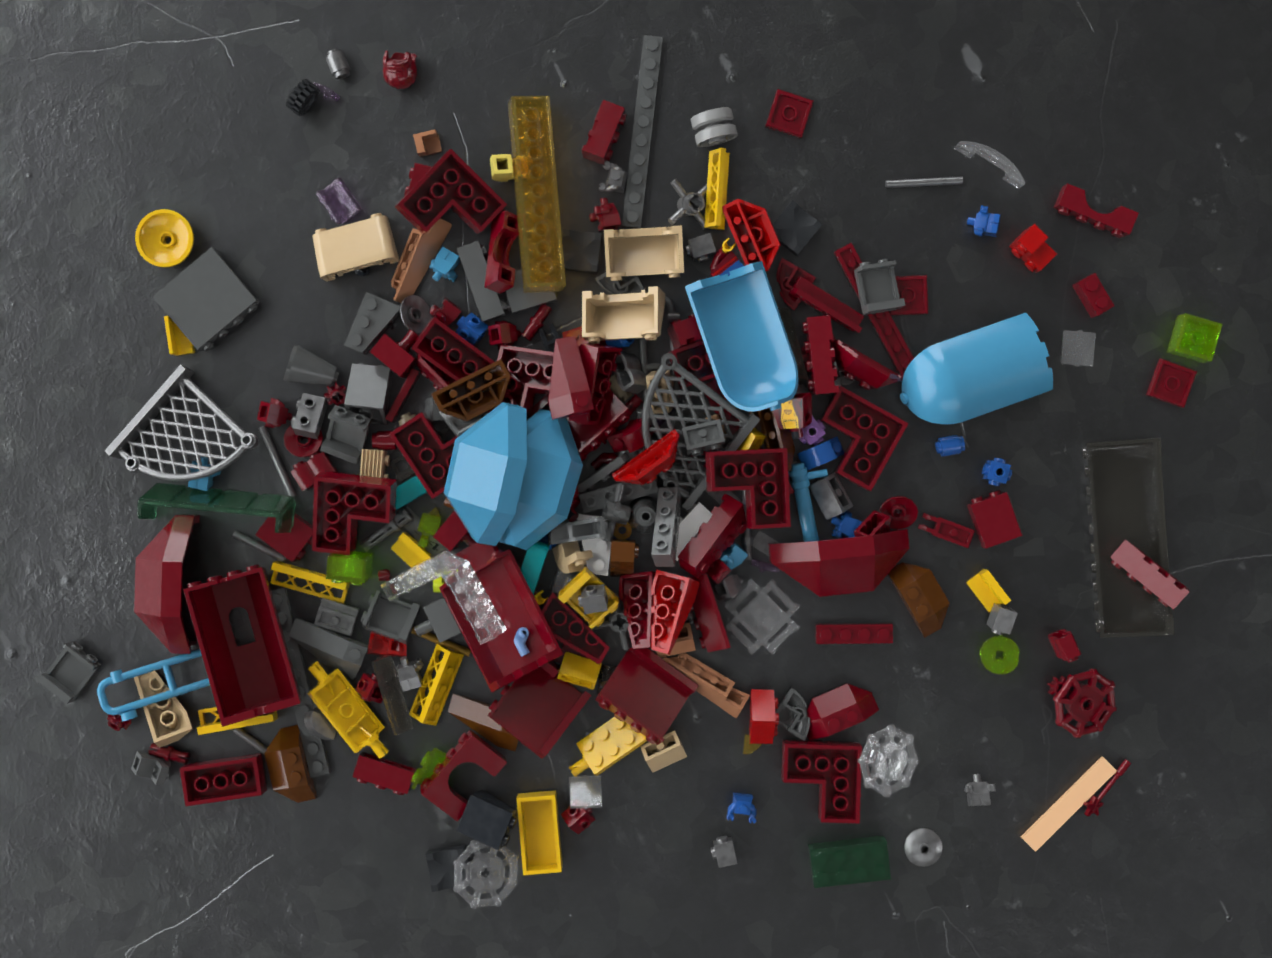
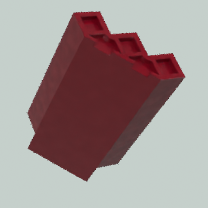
M475 543L445 560L452 576L445 579V584L439 589L491 692L514 682L563 655L510 549L502 552V550L498 549L497 545ZM526 627L529 630L526 646L530 653L521 657L514 644V637L519 628Z

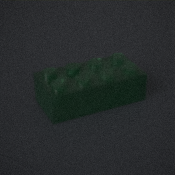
M884 836L808 844L811 878L814 888L891 880L888 847Z

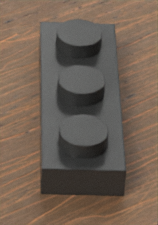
M624 452L583 480L578 485V491L580 493L585 490L589 492L597 486L596 482L599 480L604 482L610 478L612 471L618 470L626 464L625 462L629 459L627 453Z

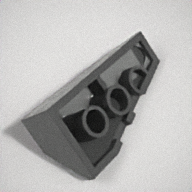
M295 618L289 634L290 638L332 671L338 668L345 677L355 680L368 649V644Z

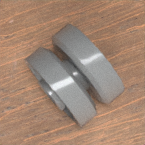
M715 108L699 113L691 118L692 129L699 131L695 135L697 147L722 144L738 136L736 125L730 123L734 118L731 108Z

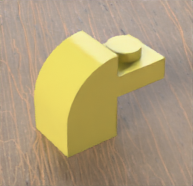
M498 154L490 157L491 176L494 181L508 182V180L528 179L527 158H511V154Z

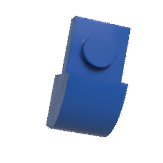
M838 436L797 453L800 462L804 463L807 470L845 454Z

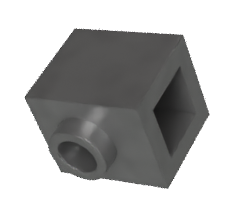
M711 233L688 240V245L685 246L688 257L692 256L693 261H706L710 259V255L716 253Z
M605 584L588 585L581 588V595L578 596L579 606L584 609V614L608 611Z
M994 603L987 625L992 629L993 633L1003 635V633L1010 634L1018 613L1010 607Z
M717 837L713 841L714 847H711L713 859L717 858L718 867L722 868L738 864L732 837Z

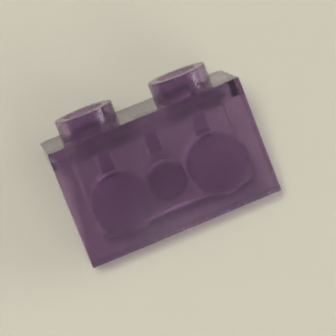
M336 178L325 189L316 192L320 203L326 208L330 218L336 224L347 223L362 210L341 178Z

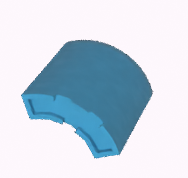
M763 262L751 263L729 271L730 276L728 274L717 275L685 286L714 375L724 397L732 405L745 411L754 412L767 408L773 411L782 408L781 403L791 400L796 394L798 388V369Z
M1023 313L936 343L919 353L908 365L903 375L900 399L917 417L936 424H956L1053 390V372L1051 367L1048 368L1046 357L1049 356L1045 342H1040L1036 334L1039 331L1037 326L1027 313Z

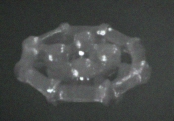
M889 724L886 728L867 736L868 740L860 758H858L864 778L863 785L866 788H871L881 793L883 797H890L891 794L905 787L908 788L911 785L910 780L915 768L920 762V759L917 758L912 734H907L897 729L895 725ZM894 736L901 739L898 743L893 741ZM885 737L884 742L880 744V743L878 742L879 739H882V738ZM906 746H907L908 754H907V752L904 751V748H905ZM886 758H890V762L888 765L885 761ZM906 763H908L909 765H908V767H907V769H906V772H905V774H904V776H903V775H902V772H903V770H904V767H905ZM868 764L872 765L873 770H871V774L869 771ZM877 778L882 779L881 785L876 783ZM892 780H898V781H899V782H897V783H895V784H893V785L890 786V781H892Z
M472 840L463 853L453 861V890L468 902L473 909L486 906L499 907L514 887L519 884L517 882V860L519 858L511 850L503 846L499 851L506 858L501 860L496 856L498 850L479 841ZM480 848H491L488 853H480ZM474 852V859L468 864L464 863ZM509 864L510 879L505 877V866ZM462 868L466 869V880L462 881ZM485 868H487V870L490 871L489 875L486 878L483 875H481V872H484ZM502 883H507L503 890L497 894L496 890L502 886ZM468 885L475 890L473 896L465 890ZM482 893H490L492 898L480 899Z

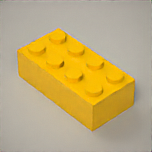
M556 790L518 793L516 799L523 875L562 872L563 861Z

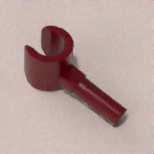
M387 569L379 570V581L386 580L392 595L395 594L396 591L392 585L390 571Z

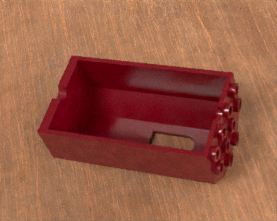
M258 564L246 567V572L235 570L228 572L225 578L222 575L207 578V583L202 584L201 581L187 584L188 588L183 589L222 727L301 704L302 702L265 567H260ZM242 607L247 611L255 642L237 647L229 620V613L233 608Z

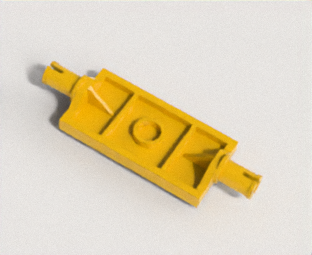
M318 661L313 663L308 670L317 679L318 683L307 693L354 753H358L367 745L371 747L379 759L385 756V753L387 754L389 750L379 740V733L385 728L364 700L360 698V695L338 668L327 674Z
M613 717L576 743L583 756L582 759L569 766V769L572 770L571 773L575 777L588 768L592 770L595 776H598L647 742L646 736L633 731L625 721L622 722Z

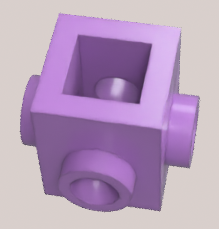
M812 416L811 424L802 428L803 437L799 438V440L803 444L807 443V445L813 444L816 446L824 440L822 436L826 434L823 431L825 426L819 419L816 421ZM810 428L813 430V435L809 434Z

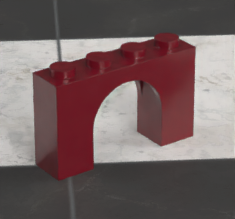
M471 730L467 734L463 733L456 747L451 748L447 752L446 759L435 766L434 773L430 778H425L420 786L422 796L457 822L462 817L468 800L449 786L448 778L451 771L461 763L472 762L478 764L495 777L507 763L505 756Z

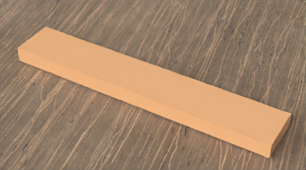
M1101 756L1021 838L1036 852L1117 770Z

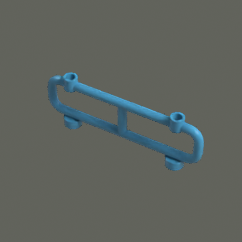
M197 649L191 651V654H181L122 673L121 669L111 672V677L105 678L98 684L97 696L100 706L107 714H120L123 722L138 717L136 712L138 708L210 686L209 679L207 678L177 688L171 665L202 656L201 650ZM163 668L169 691L114 708L109 705L105 694V688L108 685Z

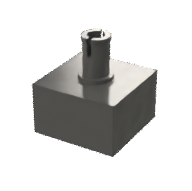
M444 597L423 607L429 620L414 626L418 637L434 630L440 643L461 633Z

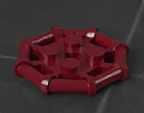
M1093 668L1075 675L1069 674L1057 695L1053 696L1056 725L1066 729L1075 738L1103 731V727L1114 711H1117L1114 681L1108 680L1098 673L1097 669ZM1088 679V684L1078 683L1079 681ZM1097 681L1103 685L1100 689L1095 687ZM1073 686V691L1071 692L1068 698H1065L1066 694ZM1106 694H1107V703H1105V702L1103 701V697L1105 698V695H1106ZM1088 700L1089 705L1083 707L1084 702ZM1063 704H1065V708L1067 709V712H1068V713L1065 714V715H1064V711H1063ZM1072 719H1075L1077 721L1076 726H1073L1069 722ZM1086 722H1092L1093 725L1085 727V724H1088Z

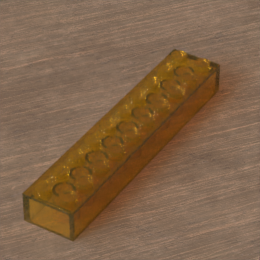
M511 96L508 103L523 292L562 291L566 286L550 96Z

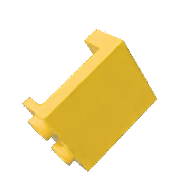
M585 566L558 592V599L563 603L567 602L593 629L604 622V617L608 613L612 614L619 606V597L605 585L608 611L584 614V609L579 606L578 596L581 595V588L588 585L604 584Z

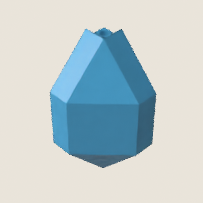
M502 402L455 439L444 494L472 539L479 544L496 546L516 513L527 464V409L520 405Z
M540 409L527 420V464L515 516L499 540L500 543L527 550L567 519L583 467L567 417L552 420L549 410Z

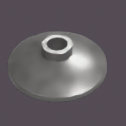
M416 295L408 296L402 301L400 315L404 325L415 333H421L432 318L428 304L424 299Z
M919 828L907 836L904 843V851L909 861L922 867L930 866L940 858L942 842L934 831L927 828ZM923 846L928 847L926 852L921 851Z

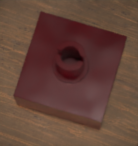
M409 330L404 338L397 342L392 337L384 334L370 352L397 375L406 379L411 370L417 366V358L410 353L409 349L419 335Z
M455 510L433 535V538L450 552L455 550L462 542L468 546L476 543Z

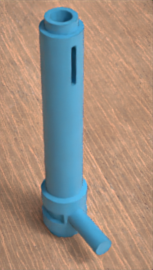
M804 463L792 464L791 471H788V474L792 480L790 484L794 490L804 542L819 541L809 491V480L828 476L827 469L808 472Z

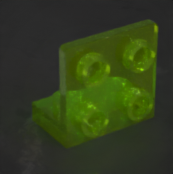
M435 747L432 752L428 750L420 763L423 767H419L411 779V782L414 783L411 787L415 790L418 784L421 785L425 778H430L434 773L435 766L446 759V753Z

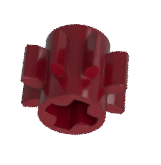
M336 382L334 386H327L328 392L324 393L325 398H329L327 403L329 405L334 403L337 406L342 403L344 404L346 392L344 391L346 387L344 385L339 387Z
M1063 676L1060 677V680L1053 677L1054 681L1047 683L1051 689L1048 691L1049 694L1055 693L1054 696L1057 695L1059 692L1057 691L1059 689L1058 685L1063 686L1066 680Z
M120 714L107 715L108 725L116 731H120L122 728L127 730L132 723V719L122 722Z

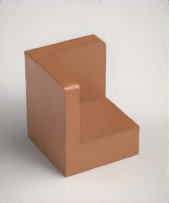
M436 129L413 134L417 153L420 157L442 152Z

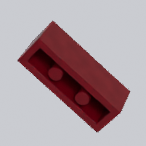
M362 752L358 757L352 777L357 778V781L367 784L369 782L375 784L376 788L383 790L388 788L393 790L395 794L404 795L409 793L417 769L385 758L379 759L378 756Z

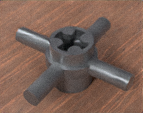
M674 179L670 184L680 198L677 202L678 211L668 219V222L674 225L683 215L694 216L703 230L706 229L704 228L705 218L700 211L705 206L703 197L707 193V184L697 193H686L679 181Z

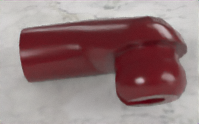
M602 453L591 465L598 470L602 465L608 464L617 458L618 455L615 453Z

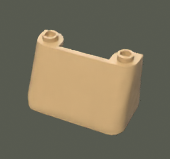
M376 213L371 215L369 219L329 230L326 228L318 229L315 231L316 234L312 235L319 275L326 282L335 280V274L343 276L344 273L377 264L383 265V261L384 263L390 262V264L399 262L388 217L382 216V213Z
M682 225L667 228L604 230L606 277H611V281L622 280V276L669 274V278L680 277V273H684Z
M658 286L648 287V292L641 290V293L606 295L603 292L600 295H593V291H582V337L591 344H598L602 340L645 338V340L649 341L656 340L661 335L665 293Z

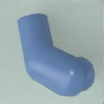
M526 627L519 628L514 637V644L521 657L530 653L526 646L529 636V630Z

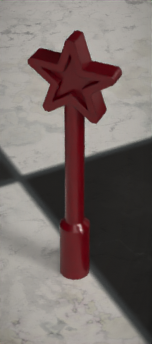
M1125 759L1121 763L1116 774L1098 797L1093 795L1090 802L1083 803L1087 807L1084 813L1086 816L1089 817L1092 813L1097 816L1099 815L1098 809L1104 805L1101 800L1117 779L1129 768L1131 763Z

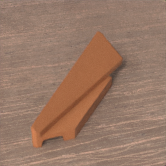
M439 219L425 234L412 228L391 280L392 287L396 289V294L393 298L395 301L402 303L406 297L415 293L429 268L431 260L434 259L452 227L451 223Z
M687 653L679 654L676 657L663 658L664 661L699 685L696 689L698 693L734 718L738 717L750 695L732 688L735 684L734 681Z

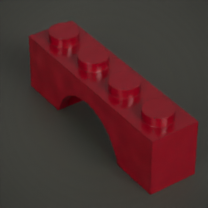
M1068 183L1062 187L1054 205L1058 213L1065 216L1072 215L1081 223L1089 222L1094 225V228L1102 231L1108 230L1112 232L1111 235L1118 238L1130 235L1139 214L1124 206H1119L1108 214L1098 213L1088 205L1085 190Z
M506 210L492 220L484 288L500 294L514 287L516 269L509 265V252L514 240L520 233L521 224L520 216Z

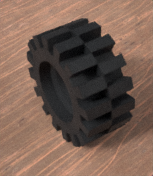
M308 79L302 80V82L298 83L297 87L295 86L294 91L290 93L291 96L287 99L286 107L299 117L303 116V114L305 115L311 109L310 107L315 104L314 102L317 101L321 91L320 88Z

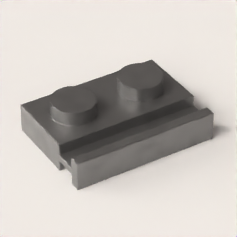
M322 598L314 625L351 636L360 609Z

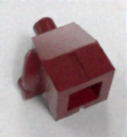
M601 198V205L595 206L594 213L589 215L590 221H599V232L610 229L617 230L621 225L619 212L614 203H608V198Z
M447 298L443 300L441 308L435 304L430 308V314L446 326L452 323L461 313V309Z
M504 320L495 321V325L488 326L490 345H498V351L501 345L512 346L521 336V332L516 329V325Z
M271 398L270 403L260 402V412H258L257 420L266 422L265 427L276 428L286 424V420L290 421L292 419V414L288 413L289 409L280 400Z

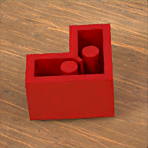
M1035 224L1025 229L1009 245L1012 249V254L1017 258H1021L1026 262L1025 266L1030 271H1035L1036 273L1041 271L1057 255L1045 242L1049 237Z
M751 689L750 744H773L774 736H777L779 713H775V709H778V698H774V690Z

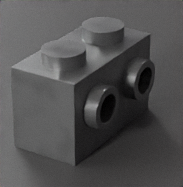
M303 393L301 399H298L296 404V410L298 411L291 421V427L295 435L318 439L328 406L325 397Z
M835 472L809 486L826 520L842 514L853 507Z

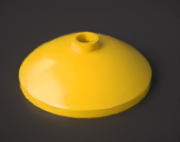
M160 209L147 214L140 221L136 229L135 242L140 255L150 264L164 268L173 267L182 263L191 253L194 244V233L190 223L184 216L173 210ZM171 237V242L167 244L166 239Z

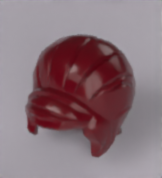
M388 50L385 51L383 56V78L385 82L392 88H409L417 77L416 58L418 56L415 53L395 52L389 59Z

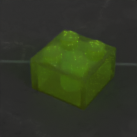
M1186 313L1178 315L1167 353L1202 363L1211 362L1223 324Z
M353 551L351 555L331 553L328 555L326 579H331L333 583L349 581L352 585H362L372 576L374 553Z

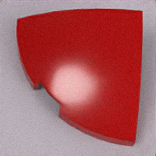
M370 632L367 654L404 657L407 656V646L401 642Z

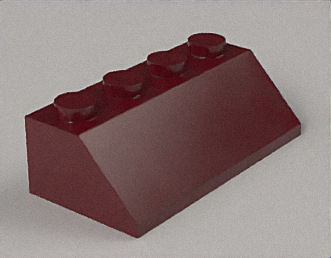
M435 317L431 318L411 348L455 381L495 362Z
M707 573L702 574L699 578L693 575L687 576L700 582L691 610L696 615V619H693L696 630H701L703 636L699 638L702 649L706 648L708 652L731 648Z

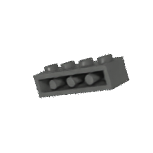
M479 241L457 248L482 321L486 323L506 316L505 310L508 309L504 299L500 300L497 292L484 288L487 269L485 256L488 255L485 245H481Z

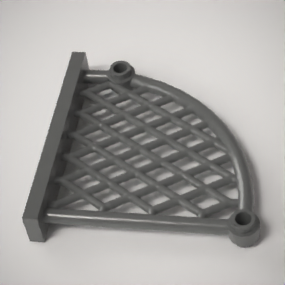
M672 353L664 354L661 358L662 365L654 375L644 399L642 433L645 448L647 449L657 442L656 440H651L650 431L656 432L658 438L661 439L663 437L661 432L669 433L674 429L671 420L681 421L683 428L687 427L685 421L695 422L696 425L714 421L709 411L711 410L719 411L722 418L720 420L721 425H724L727 434L723 433L724 438H730L720 451H736L760 421V418L753 412L746 416L678 364L675 355ZM672 359V363L666 364V360ZM673 369L681 377L667 376L665 373L667 370ZM662 378L665 379L668 389L658 388ZM684 379L696 386L701 392L688 391ZM670 381H680L683 391L673 390ZM655 392H656V395H657V397H658L659 402H658V401H652ZM661 393L671 394L674 403L664 402ZM704 393L717 402L720 407L707 406ZM675 394L685 395L688 404L678 403ZM690 396H700L702 405H693ZM651 405L661 406L664 415L654 414ZM666 407H675L678 416H669ZM680 408L690 409L693 418L683 417ZM695 409L705 410L708 419L698 418ZM723 409H726L740 421H727ZM650 418L652 419L654 427H650ZM656 419H665L669 429L659 428ZM729 425L740 426L736 433L732 435ZM675 429L678 434H683L682 430ZM678 442L677 451L679 455H676L675 459L681 460L684 469L674 468L672 464L668 471L660 472L659 476L663 480L664 488L678 487L683 498L682 506L689 510L707 488L706 470L705 472L703 471L700 463L706 461L703 457L684 456L681 447H686L685 443ZM685 460L695 461L698 470L688 469ZM667 472H671L673 476H669ZM676 472L686 473L689 482L679 481ZM691 474H701V477L694 484ZM669 482L674 483L672 486H668ZM681 486H691L692 489L687 492Z

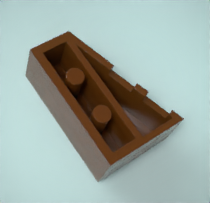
M612 539L610 577H620V575L634 573V558H638L639 544H635V540Z

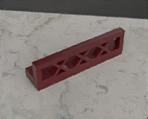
M803 277L797 279L789 294L823 315H830L831 320L852 333L861 332L862 327L859 325L864 318L862 314Z

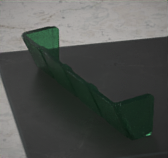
M156 483L138 499L137 517L138 519H155L157 506L275 517V533H290L294 525L296 501L293 496L266 493L258 495L256 492L222 491V489L215 488L203 491L190 487L185 488L184 485Z

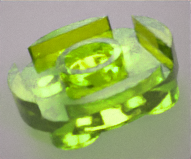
M1001 635L987 639L979 651L983 666L995 674L1010 673L1019 662L1018 646L1010 638ZM1003 650L1004 658L1002 660L1000 658L996 659V652Z

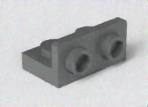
M720 419L682 428L688 455L698 456L707 450L712 452L719 451L725 446Z

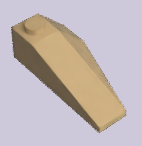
M156 671L134 677L140 699L169 691V688ZM176 697L143 707L153 741L159 748L180 740L193 730L187 711Z

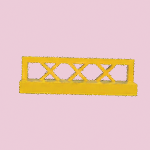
M726 148L709 151L704 228L725 230V215L722 206L726 205L730 155V153L726 152Z
M280 561L272 563L271 570H273L271 584L342 604L345 603L351 581ZM278 572L287 574L289 577L285 582L276 580ZM297 577L305 579L308 584L304 587H299L294 579ZM315 582L323 584L326 590L317 592L312 584ZM338 588L343 590L342 597H335L330 589Z
M436 644L422 679V687H419L409 713L411 717L422 724L437 725L464 657L463 654ZM442 651L444 652V655L442 660L439 662V655ZM433 670H436V676L432 679ZM428 687L429 694L425 697V690ZM420 705H422L421 714L418 715V708Z
M217 707L198 710L200 726L197 727L198 735L274 722L278 719L277 711L222 727L221 721L217 722L220 719L219 714L216 712ZM211 712L217 716L213 723L206 724L204 713Z

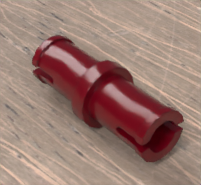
M542 304L535 315L530 317V322L523 333H521V336L531 342L539 328L544 326L543 322L552 309Z
M152 743L150 748L156 750H149V755L164 758L168 762L172 760L186 765L189 759L185 758H190L189 752L176 750L173 746L159 748L155 743Z

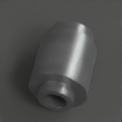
M339 49L330 50L325 58L332 76H335L336 80L348 77L350 75V67L344 51H339Z

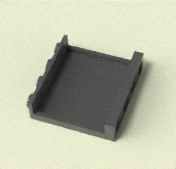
M213 247L208 249L153 296L189 341L200 351L211 349L214 346V341L225 337L233 325H239L244 320L243 317L248 313L251 314L258 309L257 305L261 303L222 259V255L218 250Z

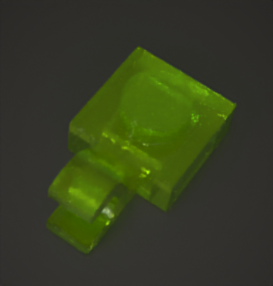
M425 512L422 513L417 531L422 532L418 546L427 547L430 535L433 536L439 529L441 517Z

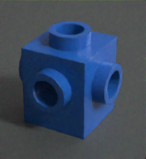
M472 312L467 317L462 316L456 324L458 326L456 333L473 346L483 338L488 330V325Z
M994 458V461L987 460L982 469V479L989 480L988 484L1000 486V483L1006 484L1012 475L1011 465L1005 464L1006 460ZM1000 468V473L998 476L996 471Z

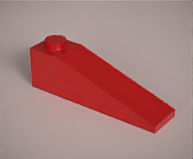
M656 570L651 587V595L653 596V606L651 607V613H653L651 650L670 655L695 602L700 582L688 577Z

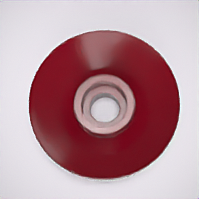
M291 425L284 434L286 449L297 457H309L315 454L323 442L321 430L318 439L295 435ZM308 439L305 444L301 443V440Z
M896 496L886 500L879 510L880 513L891 517L890 528L892 529L909 527L918 516V508L915 502L903 496Z

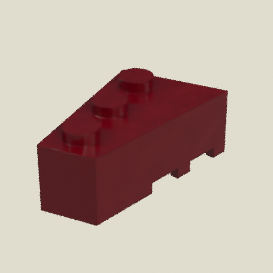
M606 100L602 101L592 130L589 131L588 141L586 145H583V158L601 165H605V161L610 162L613 154L611 147L613 143H617L620 132H618L619 126L624 125L627 117L624 114V107Z

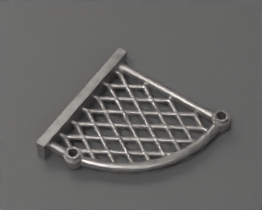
M180 364L107 447L105 452L114 458L119 459L122 457L126 461V468L130 471H140L162 480L190 481L208 477L223 470L240 458L247 449L256 448L259 440L256 435L246 433L190 379L194 372ZM186 385L198 399L187 398L184 386ZM179 390H181L182 397L175 396ZM175 400L183 401L185 410L176 409ZM169 401L171 402L172 408L165 407L169 403ZM201 401L205 403L215 414L212 415L203 413ZM188 402L196 403L198 412L190 411ZM165 412L173 413L175 422L166 421ZM160 413L162 420L155 419V417ZM178 414L186 415L188 424L180 423ZM191 416L200 417L201 426L193 425ZM217 417L225 422L231 430L220 429ZM204 418L213 419L215 428L206 427ZM154 423L163 424L165 433L156 432ZM149 424L151 426L152 431L145 430ZM168 425L176 426L178 435L169 434ZM181 427L189 428L191 437H184ZM194 429L203 430L204 439H197ZM207 431L216 432L218 442L210 441ZM234 432L241 438V445L239 447L236 446ZM221 433L230 435L231 444L223 443ZM144 434L153 436L155 445L146 444ZM140 436L141 443L134 442ZM158 437L166 438L168 447L159 446ZM171 439L179 440L181 449L173 448ZM184 441L192 442L194 451L186 450ZM197 443L206 444L208 453L199 452ZM211 445L219 446L221 455L212 454ZM134 446L143 447L144 456L136 455ZM129 447H130V450H131V454H129V453L126 451ZM224 447L233 448L235 451L227 457ZM147 448L156 449L158 459L149 457ZM160 450L169 451L171 461L163 460ZM174 452L183 455L184 463L175 461ZM187 454L196 456L197 465L189 464ZM200 457L209 458L211 467L202 466ZM214 459L223 460L216 465L214 463ZM150 462L159 463L160 471L153 469ZM164 464L172 465L174 473H166ZM177 466L185 467L186 474H178ZM190 468L199 469V471L191 473Z

